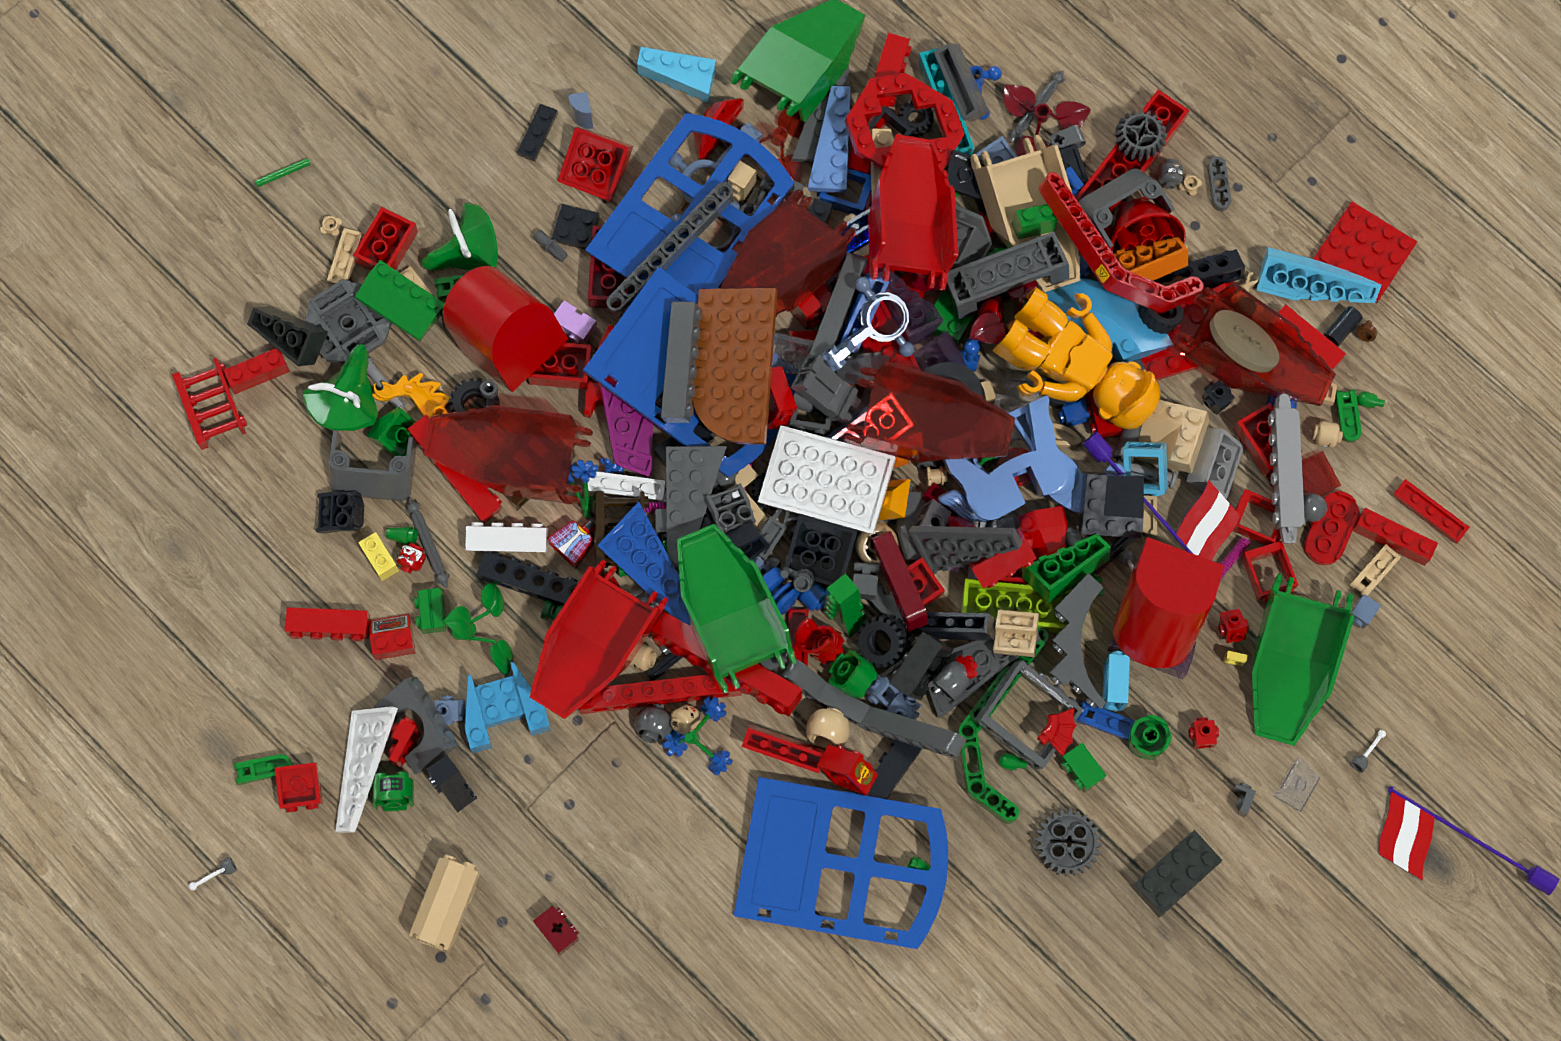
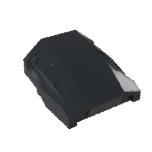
M334 491L318 494L319 516L318 528H316L317 533L360 531L364 524L365 506L361 493L357 491Z

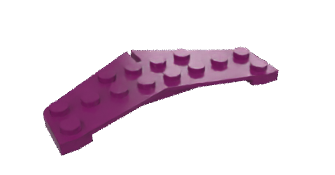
M607 381L609 384L615 387L616 383ZM600 384L614 463L626 470L649 477L652 469L653 422Z

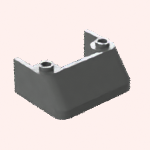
M1131 169L1083 197L1078 202L1109 248L1114 246L1104 231V228L1108 227L1113 220L1109 207L1140 190L1145 198L1152 199L1157 206L1168 213L1175 210L1161 185L1139 169Z
M333 430L329 459L331 488L333 491H357L361 493L362 498L405 501L410 497L417 447L413 437L408 439L407 456L394 457L390 461L389 471L349 467L350 458L346 452L341 451L342 436L337 430Z

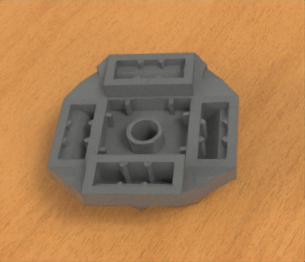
M956 205L958 257L950 270L987 257L992 247L983 216Z
M342 279L309 300L306 322L328 331L320 351L326 362L345 363L349 353L356 345L364 344L369 354L387 341L392 323L355 299V295L362 284ZM347 323H354L351 328H345Z

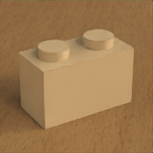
M739 161L728 177V184L732 187L734 201L745 203L756 186V170Z

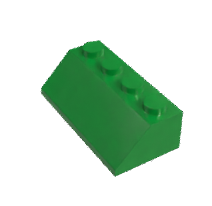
M381 260L369 272L355 295V299L419 342L441 317L445 304Z

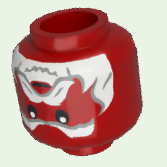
M412 543L404 545L396 560L401 565L400 570L409 574L412 571H420L426 559V554L423 552L424 549Z

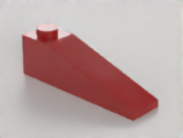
M1063 506L1034 510L1018 517L1021 530L1028 532L1033 538L1032 549L1037 558L1034 562L1039 557L1057 553V550L1063 547L1067 548L1065 538L1066 532H1068V524Z

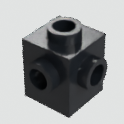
M1220 380L1215 384L1213 382L1209 383L1203 389L1205 392L1201 397L1204 405L1212 409L1216 415L1232 404L1235 399L1230 387Z

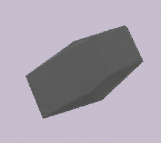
M909 491L905 518H897L896 530L905 560L917 561L922 558L913 539L909 537V530L914 525L922 505L927 503L922 499L925 493Z

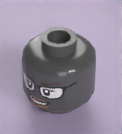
M1166 159L1158 166V182L1164 185V188L1174 189L1176 185L1182 183L1183 166L1178 160Z

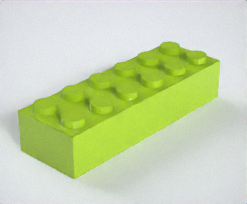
M965 579L961 613H990L995 620H997L998 610L1039 613L1038 628H1045L1048 633H1058L1067 622L1064 621L1062 623L1054 615L1056 612L1053 608L1069 593L1070 589L1048 603L1031 585L998 582L991 588L986 587L983 589L978 580Z

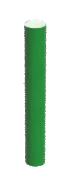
M308 158L259 178L255 180L257 187H261L307 167L311 163Z

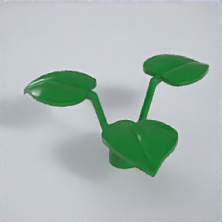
M491 583L486 584L481 590V601L487 609L486 612L471 619L469 610L464 606H459L446 616L443 623L452 630V635L456 640L468 639V641L492 643L493 645L490 647L491 658L500 672L506 676L509 674L511 663L513 662V653L510 645L503 639L497 642L494 639L473 636L476 633L474 622L487 616L490 612L494 617H499L504 610L503 595L497 585Z

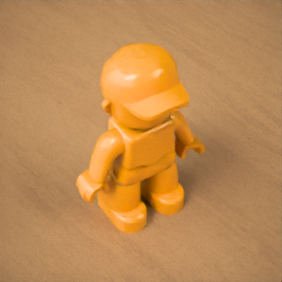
M1035 287L1026 296L1028 299L1026 305L1014 316L1015 320L1008 326L1010 330L1008 334L993 349L994 353L1012 365L1023 370H1032L1026 377L1033 381L1034 387L1032 388L1026 383L1017 386L1018 392L1025 397H1030L1039 392V395H1047L1049 398L1069 402L1079 400L1094 388L1093 399L1099 408L1098 413L1102 419L1108 420L1115 426L1126 430L1137 429L1144 424L1156 410L1161 395L1160 386L1154 373L1145 369L1140 370V365L1131 361L1129 363L1116 362L1107 367L1113 356L1111 353L1112 341L1093 312H1089L1092 302L1087 295L1076 293L1074 298L1081 311L1071 307L1066 314L1074 319L1082 318L1081 322L1088 335L1075 322L1068 321L1066 314L1057 305L1048 300V295ZM1028 328L1034 332H1040L1044 337L1041 340L1028 332ZM1040 375L1052 378L1059 383L1042 382Z

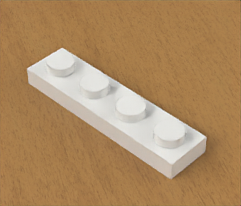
M596 472V477L590 478L588 482L589 492L604 491L605 494L640 498V491H644V496H648V499L662 501L665 488L664 480Z

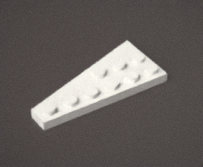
M383 707L352 711L335 832L355 833L398 708Z

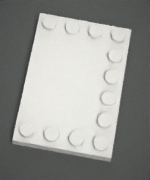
M780 425L758 502L874 535L896 457Z

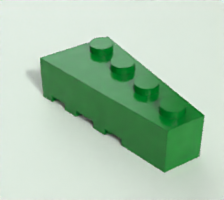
M1098 534L1074 543V546L1066 549L1063 547L1057 550V553L1039 557L1030 566L1023 567L1022 578L1050 603L1077 584L1086 574H1091L1109 561L1111 546Z
M845 573L826 588L824 614L829 620L833 619L847 637L850 638L860 630L859 627L865 624L864 622L867 620L865 619V613L861 612L863 605L860 602L859 589Z

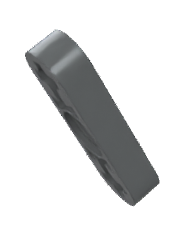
M1216 156L1211 158L1207 166L1212 205L1217 211H1225L1231 203L1227 166L1222 157ZM1214 163H1217V165L1220 166L1218 171L1219 174L1217 175L1216 167H1214ZM1214 181H1223L1224 187L1217 188L1214 185ZM1221 193H1223L1222 200L1226 201L1224 205H1221V202H1218Z

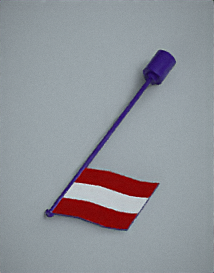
M1098 431L1082 443L1097 462L1102 461L1104 463L1108 461L1118 474H1124L1110 459L1113 449ZM1209 479L1201 496L1187 512L1176 533L1144 497L1145 505L1187 552L1211 561L1217 550L1234 530L1240 517L1238 512Z
M1393 786L1388 788V793L1390 794L1389 809L1379 840V855L1423 881V867L1432 840L1435 818L1526 872L1527 883L1548 896L1556 888L1560 878L1542 867L1536 865L1534 868L1532 866L1529 869L1525 868L1394 790Z

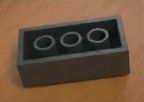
M1194 829L1134 883L1131 888L1160 918L1223 860Z

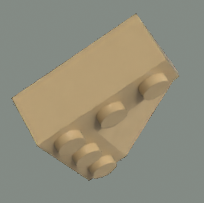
M1159 400L1156 410L1142 424L1139 442H1166L1167 468L1192 474L1210 421L1208 412ZM1135 457V460L1158 465V457Z

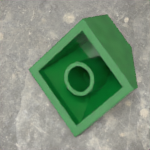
M398 407L378 419L366 437L394 457L407 456L408 439L411 437L408 433V428L416 423V421Z

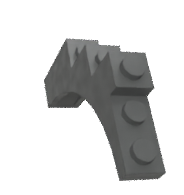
M1088 573L1053 608L1056 612L1054 614L1055 617L1062 623L1066 621L1067 624L1051 640L1054 643L1052 647L1060 655L1064 653L1065 656L1049 673L1052 675L1050 679L1057 686H1066L1071 682L1072 685L1070 687L1077 694H1084L1087 697L1085 701L1093 709L1095 707L1101 709L1106 702L1095 690L1087 675L1081 649L1082 628L1086 614L1093 600L1103 588Z

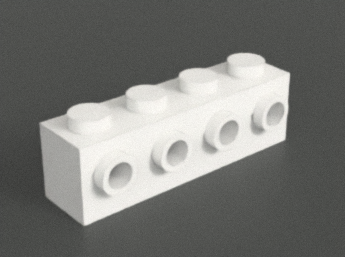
M471 522V526H466V550L548 552V528H543V524H531V528H524L523 523H511V527H503V523H491V527H483V523Z

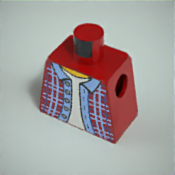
M589 519L582 526L573 520L547 538L548 544L576 569L594 545V539L590 534L596 529V526Z

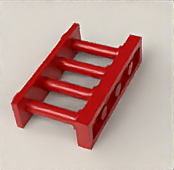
M217 358L213 359L216 368L195 376L183 378L180 372L172 374L197 444L201 450L209 448L207 441L211 437L239 427L242 434H246L245 426H248L244 415L240 416L226 380L224 369H226L225 364H220ZM217 375L220 376L223 385L194 396L193 394L189 395L188 388H191V385ZM226 392L229 400L228 403L202 413L195 411L194 406L198 402ZM229 410L233 411L236 420L209 430L202 429L201 423H203V420Z

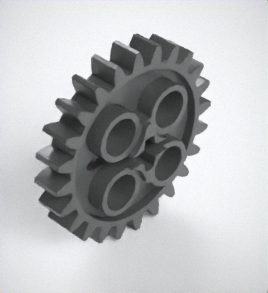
M1061 809L1060 816L1053 812V819L1047 816L1045 818L1047 824L1041 822L1040 827L1043 830L1036 831V834L1041 837L1034 840L1040 843V845L1035 850L1042 852L1038 858H1045L1043 865L1049 863V871L1055 867L1057 868V875L1064 871V875L1067 877L1069 871H1071L1073 876H1076L1077 870L1082 874L1085 872L1084 866L1088 869L1092 867L1089 861L1097 862L1094 855L1101 854L1096 848L1102 846L1101 843L1097 842L1102 836L1095 835L1099 828L1091 827L1094 820L1087 822V814L1081 818L1080 811L1073 815L1072 809H1069L1067 814ZM1055 827L1062 828L1063 836H1056L1053 829ZM1081 829L1084 832V837L1077 838L1074 830ZM1069 838L1071 843L1085 842L1087 845L1071 844L1070 847H1067V843H1051L1050 840L1064 842ZM1054 847L1062 850L1063 854L1061 857H1056L1053 854L1052 849ZM1080 849L1083 853V858L1078 859L1074 857L1073 850Z

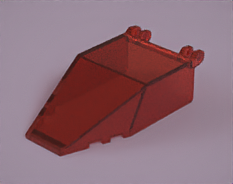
M798 189L748 232L720 289L776 288L778 290L776 317L781 312L794 310L843 267L847 255V244L854 237L856 229L851 227L845 232L844 236L840 235L848 224L842 221L833 230L806 210L812 202L810 196H807L800 204H797L804 194L802 190Z
M1236 283L1231 284L1219 293L1210 288L1203 287V290L1200 292L1202 296L1197 297L1196 302L1202 308H1206L1207 311L1194 338L1184 332L1178 335L1182 343H1174L1173 348L1180 355L1186 356L1232 389L1277 398L1285 393L1292 401L1317 406L1323 404L1336 374L1321 355L1317 356L1311 348L1312 344L1309 341H1305L1299 334L1301 331L1296 325ZM1222 310H1230L1246 316L1259 325L1273 340L1279 352V362L1273 370L1269 372L1252 371L1231 359L1218 346L1212 336L1210 321L1214 315Z
M885 361L878 369L867 367L860 369L861 374L875 378L874 382L858 379V385L872 388L863 427L847 424V430L861 433V437L846 435L844 437L846 442L854 446L864 447L913 462L1007 456L1015 417L997 405L991 404L979 393H974L964 383L889 361Z
M490 405L482 409L474 408L460 413L452 412L431 416L423 455L506 496L564 504H579V498L565 496V492L568 490L579 493L582 490V487L567 484L575 445L590 447L591 444L588 440L576 439L577 433L591 436L593 431L576 425L571 415Z

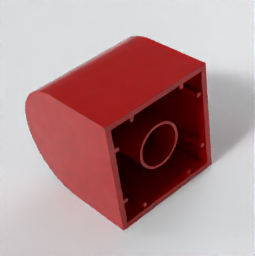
M482 266L466 273L453 286L444 304V324L462 353L511 392L515 391L568 340L552 310L495 267Z
M1147 537L1123 592L1113 624V635L1120 649L1134 661L1153 668H1171L1184 662L1189 656L1214 603L1225 565Z

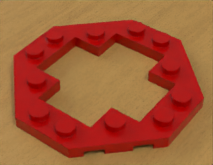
M907 73L871 78L845 119L855 154L862 159L866 158L873 162V165L880 170L883 169L891 146L875 147L866 118L881 115L882 110L878 98L910 93L915 110L934 108L943 138L931 140H934L942 159L941 165L944 169L949 161L951 151L957 148L964 136L953 100Z

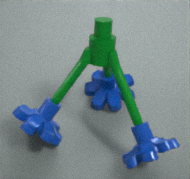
M600 458L599 462L606 468L604 473L617 472L621 474L623 472V467L617 466L614 463L611 464V460L607 458ZM583 460L577 461L578 466L573 463L566 467L565 470H558L552 477L557 481L565 479L567 484L571 485L579 499L584 517H591V510L596 500V492H594L593 496H589L588 482L590 478L596 477L598 465H593L592 461H587L584 464ZM572 472L576 479H582L584 483V496L580 494L574 484L575 480L571 475Z
M706 697L704 699L705 704L701 705V710L705 712V717L693 731L681 736L676 731H672V735L669 734L664 738L666 742L662 743V747L664 749L668 748L666 754L672 756L675 753L677 757L683 755V751H686L688 748L685 742L695 744L709 756L711 763L708 769L714 775H719L721 771L725 772L727 770L725 765H731L733 761L728 758L730 752L720 750L717 753H712L699 742L700 736L698 734L708 719L712 718L713 721L717 722L720 720V717L726 716L727 712L723 710L726 708L725 703L720 702L718 704L719 699L717 697H713L712 700L710 697Z

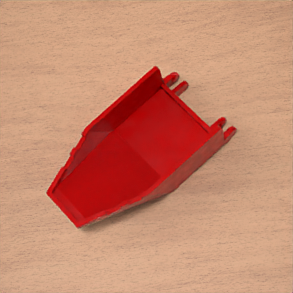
M896 134L879 177L868 216L869 274L873 280L877 279L878 267L883 268L882 280L886 282L889 279V271L892 269L928 275L927 286L931 289L935 285V276L940 277L939 290H945L948 272L958 257L955 190L953 185L950 186L947 179V171L941 165L942 159L934 140Z
M601 560L595 568L592 566L588 567L545 634L529 698L563 719H566L630 665L668 602V599L664 597L658 607L652 608L651 605L658 595L656 591L644 603L611 583L610 580L617 569L615 566H612L606 577L603 578L599 574L606 566L607 561Z

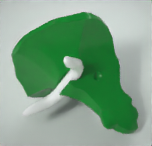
M470 202L464 203L459 226L455 214L449 209V220L454 236L448 242L428 253L421 262L422 268L429 271L444 270L450 267L464 270H473L482 266L496 268L498 258L496 234L486 211L480 205Z
M364 344L356 345L351 350L342 368L333 377L321 383L310 385L304 390L302 399L306 411L318 425L330 430L355 431L372 426L376 422L378 412L367 377L369 354Z

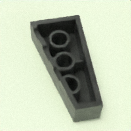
M271 306L253 308L247 323L248 326L298 367L315 365L328 331Z

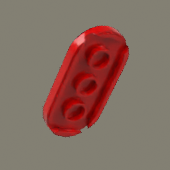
M1335 491L1324 497L1327 503V512L1322 519L1311 523L1305 537L1304 551L1307 557L1318 565H1331L1339 560L1359 517V506H1357L1356 500L1352 495L1343 491Z

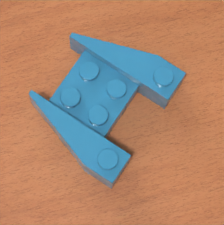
M514 662L511 663L514 676L475 687L472 676L468 675L465 732L472 753L492 748L487 728L526 717L532 736L551 731L545 707L529 698L532 688Z

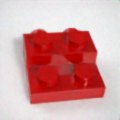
M407 717L396 723L391 731V734H393L392 738L397 745L394 744L388 754L390 756L389 760L393 766L400 770L406 762L404 757L412 751L421 735L418 726L415 725L416 722Z
M317 762L275 768L279 809H285V813L296 812L298 807L306 806V810L318 809V804H323Z

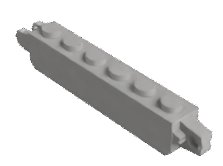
M1284 393L1275 399L1274 410L1268 416V425L1271 426L1269 445L1272 446L1270 465H1273L1271 484L1274 485L1272 504L1275 505L1273 524L1276 525V530H1280L1282 544L1296 543L1297 529L1305 523L1300 416L1295 408H1291L1290 398Z

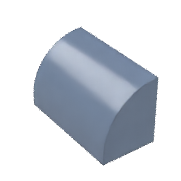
M588 93L568 95L574 122L582 128L593 129Z

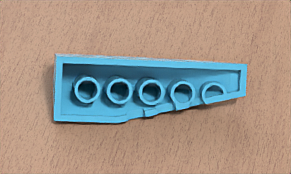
M1267 247L1261 264L1256 290L1291 300L1311 299V301L1330 300V302L1344 300L1358 303H1375L1381 284L1314 259Z

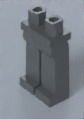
M820 354L808 355L800 368L801 372H798L791 388L827 415L830 421L849 424L853 417L848 412V409H856L861 402L856 396L858 390L855 387L851 388L850 384L842 380L823 362L824 358Z

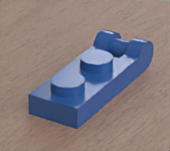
M1081 701L1080 707L1084 710L1075 722L1128 741L1129 731L1135 723L1134 720L1103 708L1098 709L1095 707L1093 709L1087 702ZM1088 712L1094 713L1092 719L1086 717Z

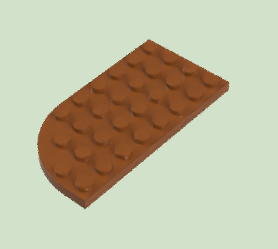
M776 288L699 289L698 306L702 310V319L699 320L701 335L700 339L697 340L699 356L695 362L697 376L694 378L695 396L692 397L695 411L703 424L718 437L732 443L766 444L778 295Z

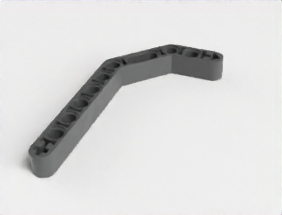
M797 659L795 664L789 661L781 675L782 678L802 688V694L809 700L826 709L835 708L841 711L849 722L866 731L954 759L958 758L967 741L956 732L871 707L855 697L852 698L824 681Z

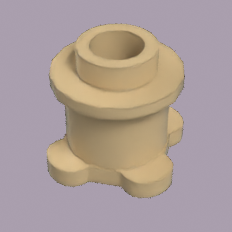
M930 466L925 468L926 487H930L934 482L941 486L944 485V482H947V471L943 470L942 466L937 469H930Z

